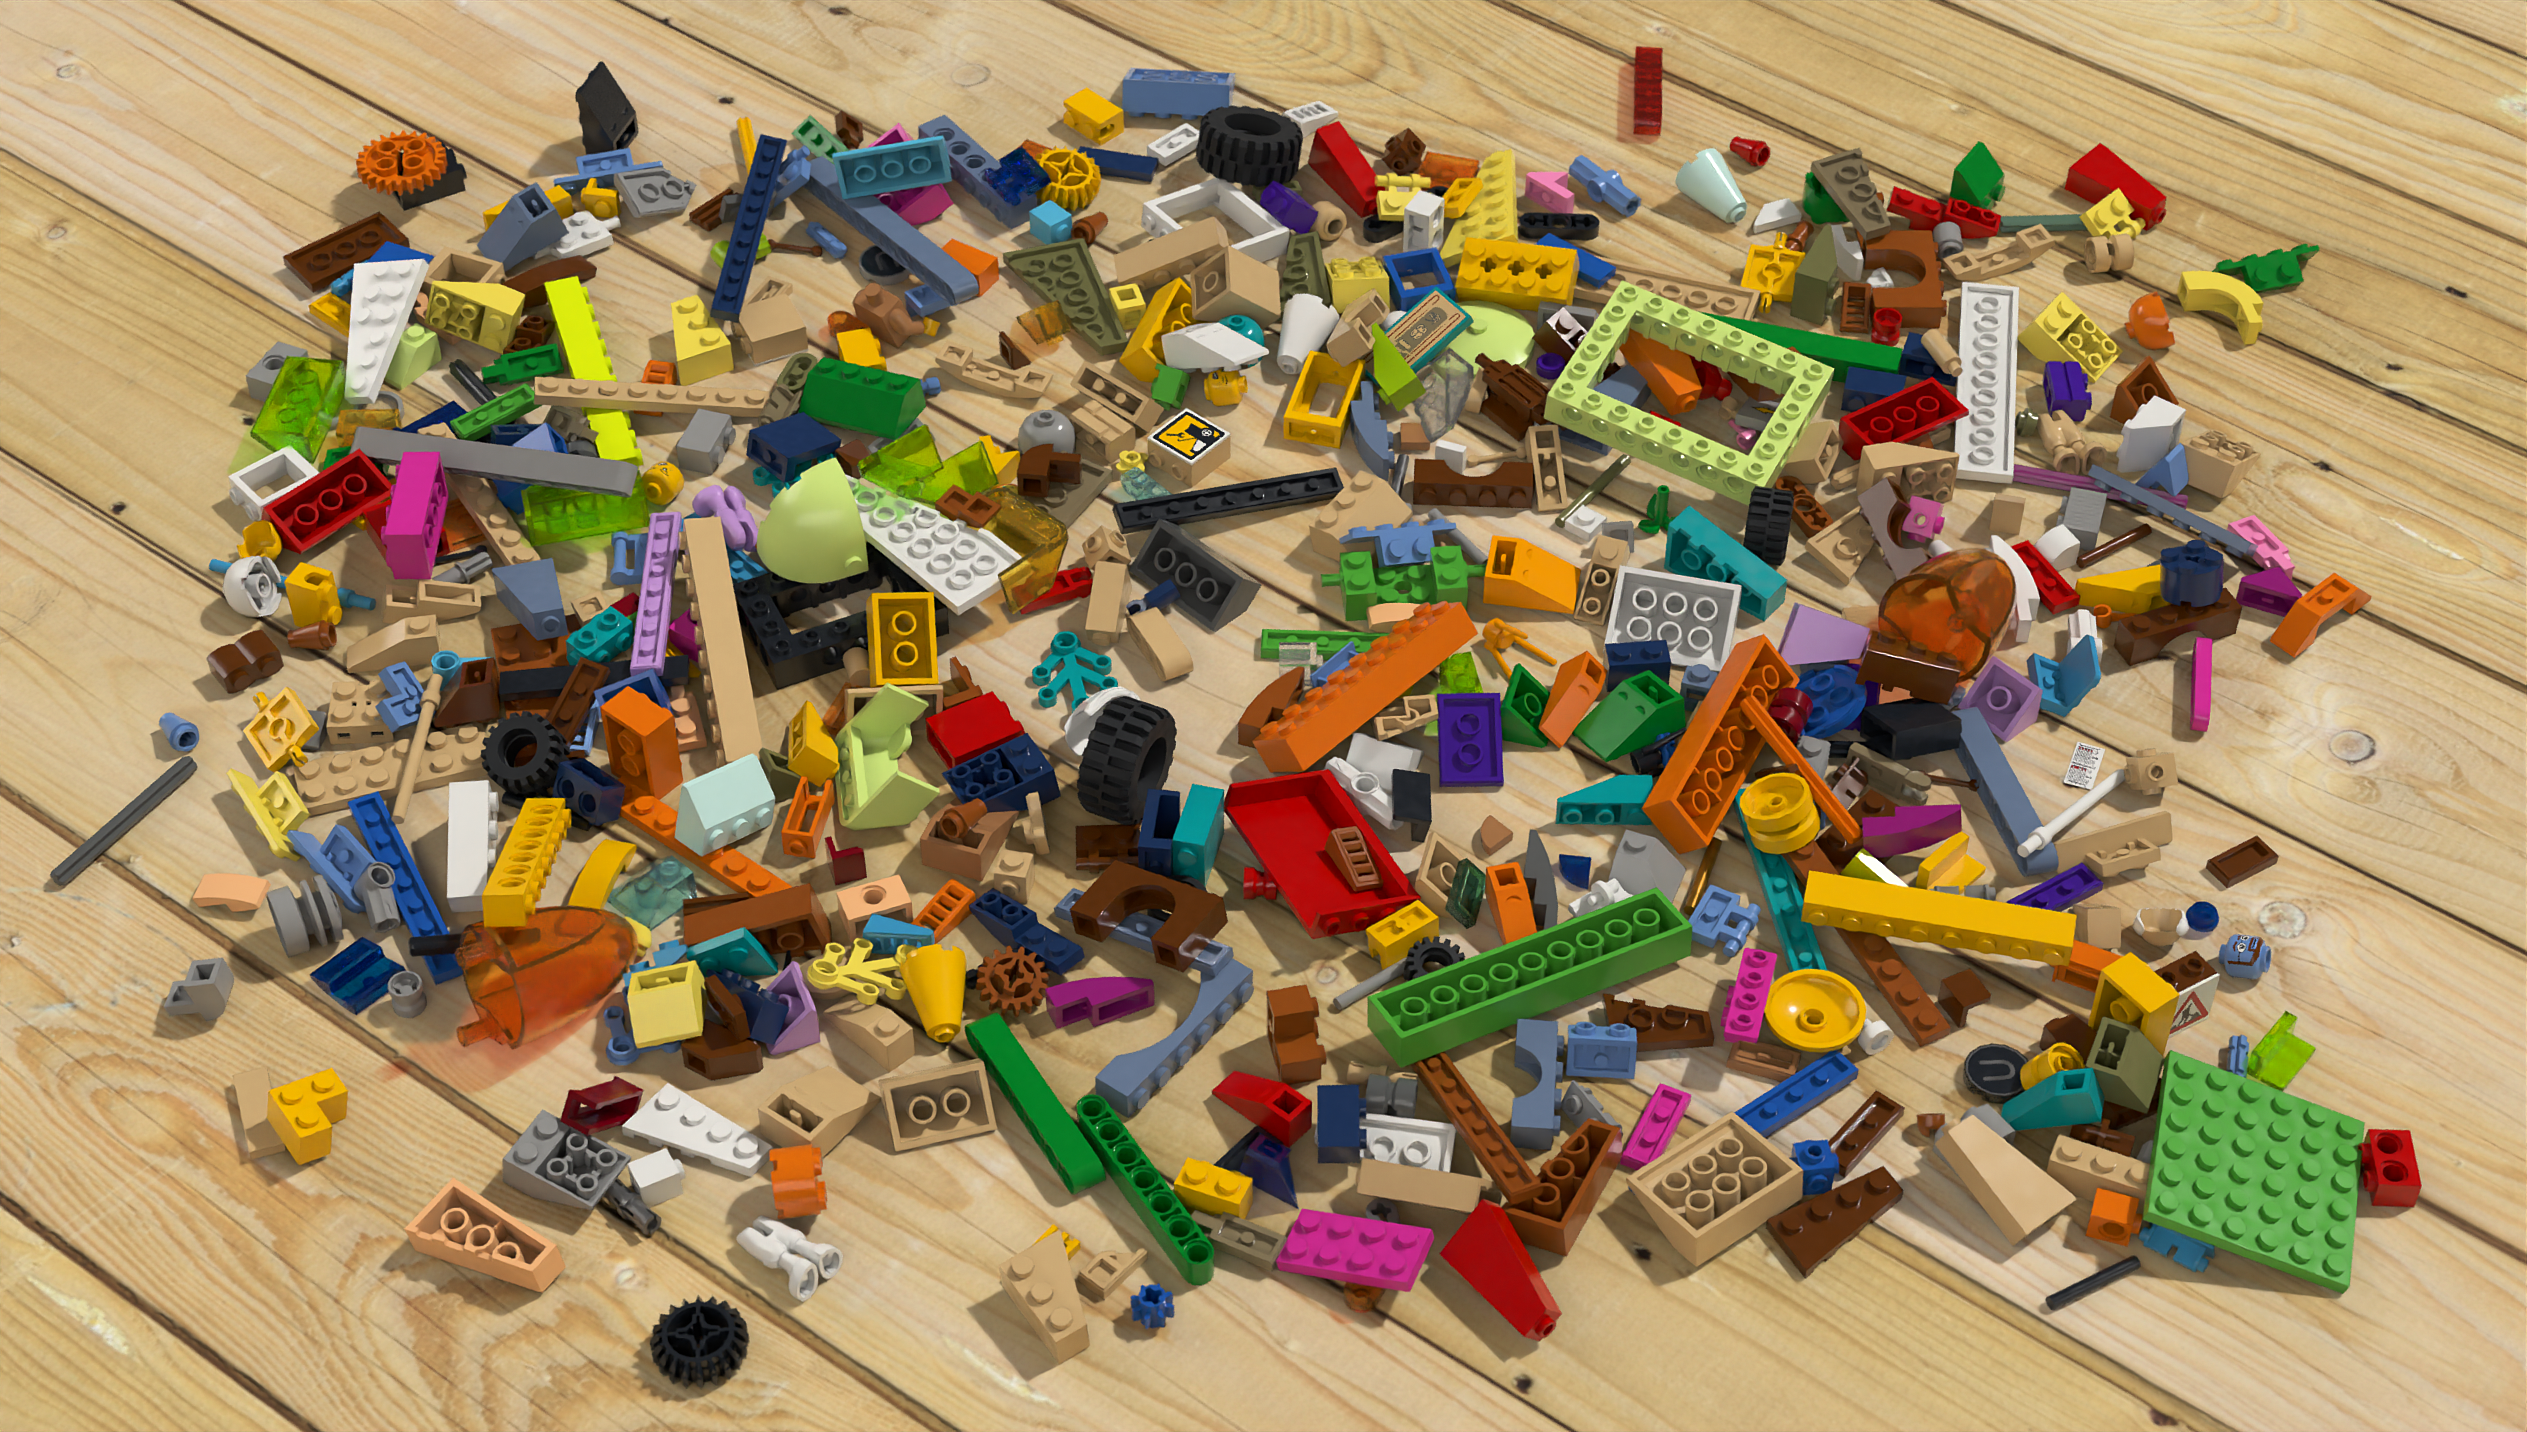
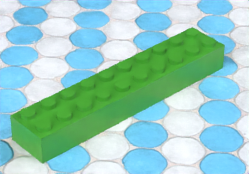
M1656 887L1368 996L1367 1026L1399 1067L1402 1068L1516 1024L1517 1019H1529L1691 955L1693 926Z

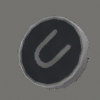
M877 245L868 247L859 257L860 274L869 282L871 279L879 285H894L905 281L909 277L908 274L910 272Z

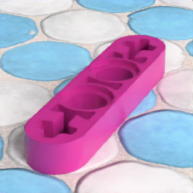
M2196 637L2193 646L2190 730L2207 732L2209 726L2212 677V639Z

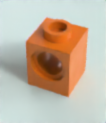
M2097 1188L2085 1236L2128 1247L2131 1233L2138 1235L2143 1214L2136 1213L2139 1198Z

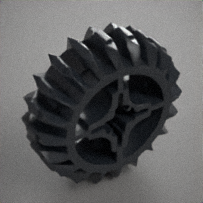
M699 1295L693 1303L683 1299L681 1307L678 1308L670 1305L669 1314H660L659 1324L653 1325V1337H651L650 1341L653 1362L659 1367L663 1377L669 1375V1379L673 1384L682 1380L686 1389L693 1382L697 1383L701 1390L704 1382L711 1381L717 1386L719 1377L722 1376L730 1379L731 1370H740L741 1360L746 1359L747 1347H749L748 1344L750 1343L746 1321H744V1318H741L737 1308L730 1309V1305L726 1300L717 1304V1300L712 1296L707 1302H703Z

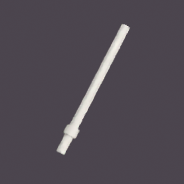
M2116 770L2047 825L2032 831L2028 835V839L2018 846V854L2021 857H2027L2036 849L2041 850L2047 846L2055 834L2125 780L2124 770Z

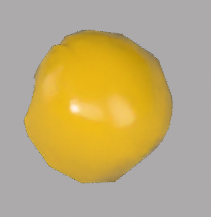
M261 520L253 522L242 531L244 542L242 545L238 544L236 546L240 559L259 556L268 557L272 562H275L283 547L282 538L275 526L269 521Z

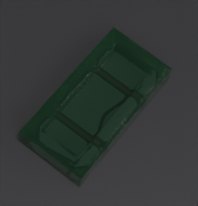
M1467 858L1458 862L1445 910L1466 929L1476 924L1485 892L1486 874Z

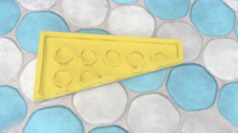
M1511 149L1497 151L1485 158L1476 177L1481 178L1483 188L1465 210L1464 214L1456 219L1440 252L1446 268L1461 263L1466 237L1518 243L1515 157Z

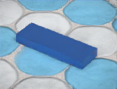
M1550 233L1534 244L1576 249L1580 265L1577 278L1597 288H1600L1616 274L1615 266Z

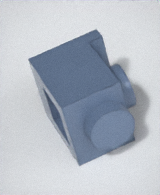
M1697 664L1693 667L1687 665L1680 689V695L1684 697L1685 710L1694 712L1699 700L1689 698L1690 693L1706 697L1717 678L1718 672L1710 671L1709 667L1703 664Z

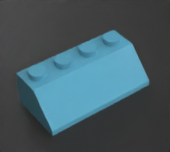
M943 136L832 154L843 199L952 182L950 161Z

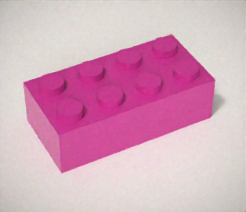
M403 452L401 464H397L395 469L397 482L396 485L391 486L392 503L386 507L387 525L382 526L381 541L383 545H387L386 563L388 567H392L394 579H431L449 497L440 452Z

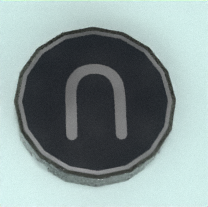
M1993 1043L1982 1045L1971 1051L1967 1056L1963 1066V1080L1968 1090L1973 1094L1976 1092L1978 1095H1981L1982 1100L1989 1103L2004 1104L2025 1092L2020 1080V1071L2022 1066L2028 1062V1059L2018 1050L2007 1045Z

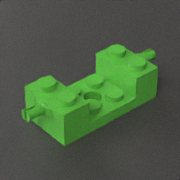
M1461 545L1430 547V565L1373 568L1370 551L1340 553L1339 573L1321 574L1322 587H1341L1346 621L1367 620L1366 610L1368 607L1385 603H1413L1421 605L1429 602L1430 605L1442 601H1447L1448 603L1461 602L1467 612L1468 577H1484L1486 566L1485 564L1467 565L1462 556ZM1406 590L1409 591V593L1400 594L1398 593V591Z

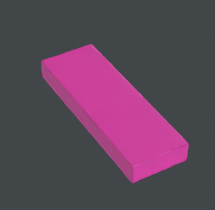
M1659 1083L1621 1156L1620 1164L1639 1170L1663 1155L1691 1102L1692 1095Z

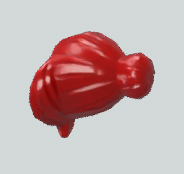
M1689 355L1702 387L1698 400L1714 397L1719 401H1723L1725 397L1730 396L1733 385L1730 380L1722 378L1718 367L1703 360L1701 362L1697 361L1694 356Z

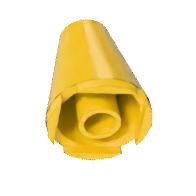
M942 944L924 946L910 951L906 955L907 961L904 963L901 961L899 964L900 973L928 1037L935 1039L937 1042L951 1041L961 1031L967 966L965 953L956 946H952V951L943 950Z

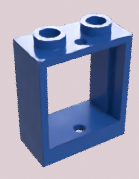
M1437 247L1383 256V267L1389 277V294L1397 311L1408 312L1436 286L1455 302L1456 288ZM1433 272L1438 284L1405 290L1400 278Z

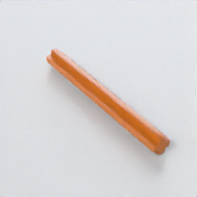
M1749 695L1740 702L1741 710L1786 765L1797 763L1799 770L1794 773L1798 776L1802 775L1806 780L1814 801L1847 842L1854 844L1863 837L1861 827L1756 697Z

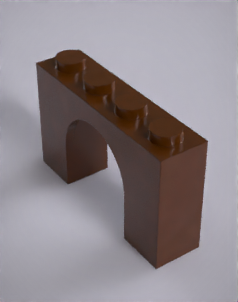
M1114 860L1070 908L1075 933L1101 943L1126 917L1135 912L1146 909H1161L1172 913L1168 920L1151 937V943L1156 963L1183 973L1228 923L1223 897L1118 860Z

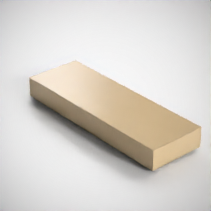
M267 1066L232 1075L251 1160L286 1151L284 1143L267 1119L268 1091L272 1089Z

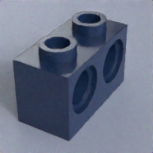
M579 758L559 763L552 797L565 798L566 809H571V811L589 821V824L600 826L619 819L626 785L585 758Z

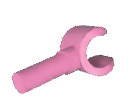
M1734 419L1729 421L1728 424L1738 432L1736 440L1742 449L1747 450L1756 444V440L1752 439L1756 435L1755 429H1745L1742 426L1736 425Z

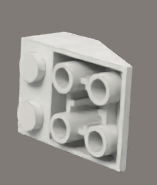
M1220 323L1194 324L1161 336L1166 366L1182 370L1185 373L1194 372L1196 368H1201L1202 372H1212L1218 370V367H1224V371H1234L1241 369V364L1250 365L1258 363L1259 357L1269 354V350Z

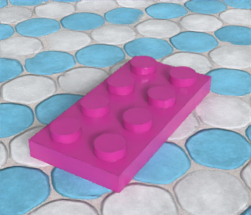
M1302 1208L1276 1263L1279 1271L1410 1292L1434 1241L1432 1229Z

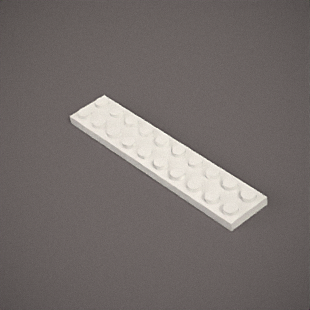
M1962 282L1958 356L1962 361L1960 367L1963 371L1957 376L1956 399L1969 410V415L1955 421L1954 453H1958L1960 456L1956 474L1958 479L2012 484L2014 471L2019 287Z

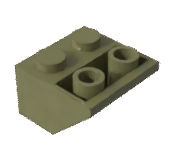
M2103 1017L2085 1068H2093L2105 1101L2147 1114L2165 1059L2136 1026Z

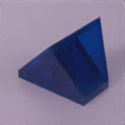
M1261 1134L1248 1147L1239 1172L1253 1178L1254 1187L1299 1209L1289 1160L1292 1150Z

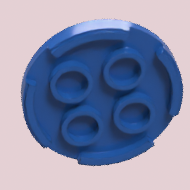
M1835 665L1833 668L1817 672L1811 669L1798 676L1800 680L1795 689L1801 690L1808 695L1813 703L1812 714L1800 736L1805 735L1823 739L1843 730L1858 717L1867 700V688L1865 684L1864 686L1855 684L1858 673L1856 670L1844 665Z

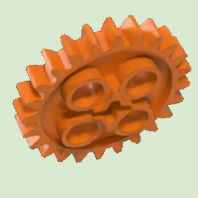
M402 130L401 134L397 136L394 132H391L388 138L380 135L381 140L379 142L370 140L371 146L364 145V152H358L359 159H356L358 177L361 178L362 184H368V189L376 187L377 193L387 190V195L398 191L399 196L405 190H408L410 194H413L415 188L423 191V185L425 184L433 186V179L441 180L440 174L446 173L445 167L448 166L445 147H442L441 141L436 142L434 136L427 138L426 133L417 136L416 131L406 135L405 130ZM401 150H403L404 154L402 155V162L400 157ZM401 164H403V175H402V176L400 175V171L402 170Z

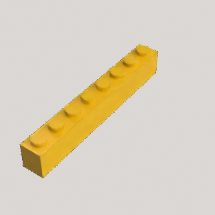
M1809 870L1801 921L1816 926L1826 925L1844 928L1847 931L1873 933L1882 937L1891 936L1909 939L1917 943L1927 942L1944 945L1948 948L1974 950L1983 954L1992 953L2010 956L2018 960L2028 959L2045 962L2049 965L2068 966L2073 948L2077 915Z

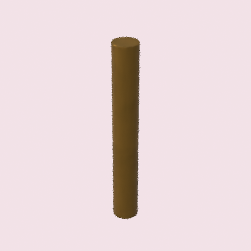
M1713 837L1706 848L1684 907V912L1688 915L1693 914L1702 899L1722 845V841L1719 838Z

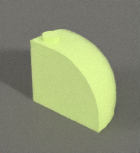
M836 457L819 463L801 473L802 479L788 490L784 487L769 505L771 511L766 520L761 521L758 530L757 553L772 572L796 582L826 583L869 571L866 542L860 514L848 480Z

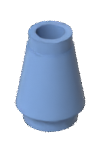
M169 712L162 715L159 720V726L173 749L186 752L196 747L199 742V731L196 725L174 713Z

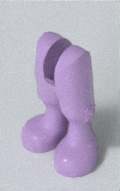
M712 485L701 490L692 502L695 513L704 518L712 515L720 517L725 542L733 551H742L744 549L747 552H757L755 544L757 543L758 528L752 514L745 509L746 500L741 491L734 486H728L723 492L719 485Z

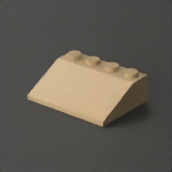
M1731 1111L1626 1177V1183L1671 1245L1697 1267L1767 1222V1219L1778 1215L1801 1200L1803 1194V1169Z

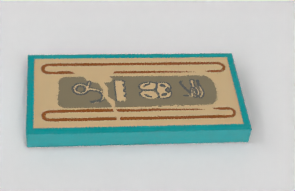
M1436 286L1384 333L1416 374L1474 321L1466 311ZM1372 346L1370 351L1357 359L1366 360L1365 376L1381 389L1375 379Z

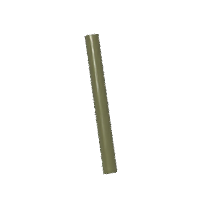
M1622 454L1555 519L1556 525L1564 528L1566 519L1582 505L1586 506L1631 463L1630 457Z

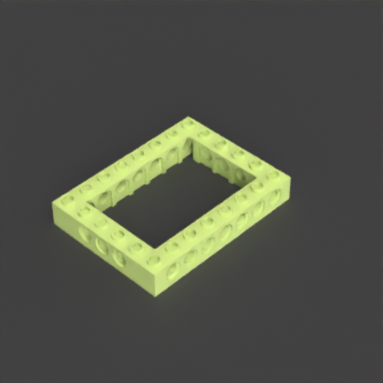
M1622 280L1548 393L1544 419L1749 506L1751 493L1755 486L1772 488L1827 396L1834 368ZM1630 329L1643 334L1644 338H1651L1669 346L1671 350L1677 349L1694 356L1697 361H1706L1722 368V371L1726 373L1728 371L1749 379L1748 382L1752 384L1756 382L1775 390L1776 394L1780 395L1782 393L1785 395L1749 455L1592 390L1597 382L1602 381L1604 371L1609 363L1613 364L1616 352L1621 344L1627 342Z

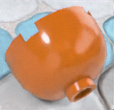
M2157 291L2138 298L2131 305L2128 312L2129 322L2124 323L2129 339L2135 338L2140 346L2148 350H2159L2175 345L2173 331H2168L2170 321Z

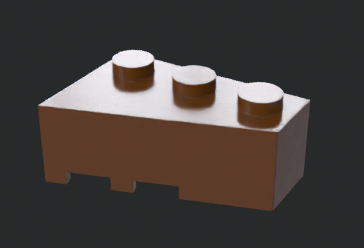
M1872 630L1859 665L1855 684L1864 686L1866 680L1883 684L1882 690L1892 692L1894 687L1910 691V697L1948 705L1961 671L1962 661L1957 660L1955 655L1941 651L1937 653L1928 650L1927 646L1920 642L1910 641L1908 643L1897 639V636L1889 631L1880 630L1877 632Z

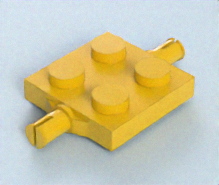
M1781 232L1776 234L1774 245H1750L1740 286L1760 291L1761 301L1758 310L1763 313L1765 307V314L1770 312L1772 300L1792 303L1795 273L1806 256V253L1786 248L1785 244L1788 237L1783 233L1781 238Z
M287 686L270 701L264 692L256 693L257 697L253 696V701L256 703L259 711L243 732L267 769L274 773L279 771L291 758L297 767L304 766L303 762L307 763L308 758L302 752L301 747L319 730V727L295 691Z

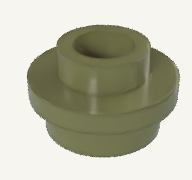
M2025 408L2023 412H2018L2015 418V429H2017L2018 436H2031L2034 433L2038 422V414L2033 413L2032 409Z

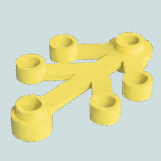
M857 938L853 942L851 957L847 965L838 967L837 964H840L843 960L845 949L838 943H828L825 946L823 959L815 960L813 965L809 966L806 977L818 989L825 990L839 987L857 993L858 1001L866 1005L876 1003L879 994L877 986L885 988V994L889 998L900 1000L904 998L907 989L905 982L901 979L889 978L878 973L891 970L900 972V962L904 963L907 961L906 955L918 948L908 944L900 945L897 948L895 957L863 962L864 959L870 957L873 944L865 938ZM852 977H853V978H856V979H858V980H861V981H864V982H867V983H863V984H862V983H860V982L854 981V980L849 979V978H852Z

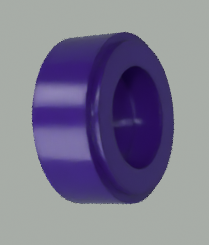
M1546 353L1539 356L1536 361V372L1544 379H1557L1565 369V360L1558 354Z

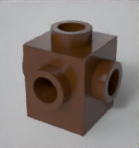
M1407 128L1399 134L1392 136L1386 142V149L1382 160L1398 176H1403L1407 172L1413 173L1422 164L1421 158L1426 145Z

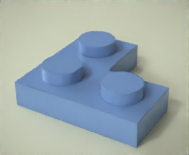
M405 661L385 667L378 675L392 697L382 700L375 708L381 715L383 722L393 733L417 725L421 712L420 700L424 689Z

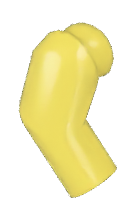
M628 916L620 921L619 931L630 936L631 940H633L628 947L629 951L639 957L644 956L647 948H650L652 945V934L649 928Z

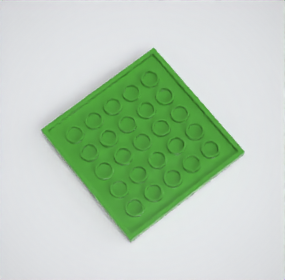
M2170 1050L2164 1060L2142 1219L2344 1294L2350 1287L2361 1167L2360 1160L2362 1156V1151L2358 1149V1145L2363 1143L2365 1122Z

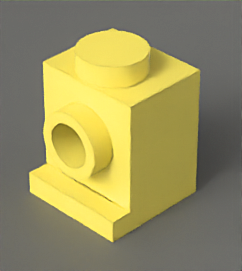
M1137 284L1109 288V298L1123 330L1137 328L1146 311V304Z

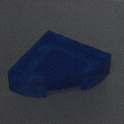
M1559 854L1558 865L1562 876L1571 884L1588 889L1592 857Z

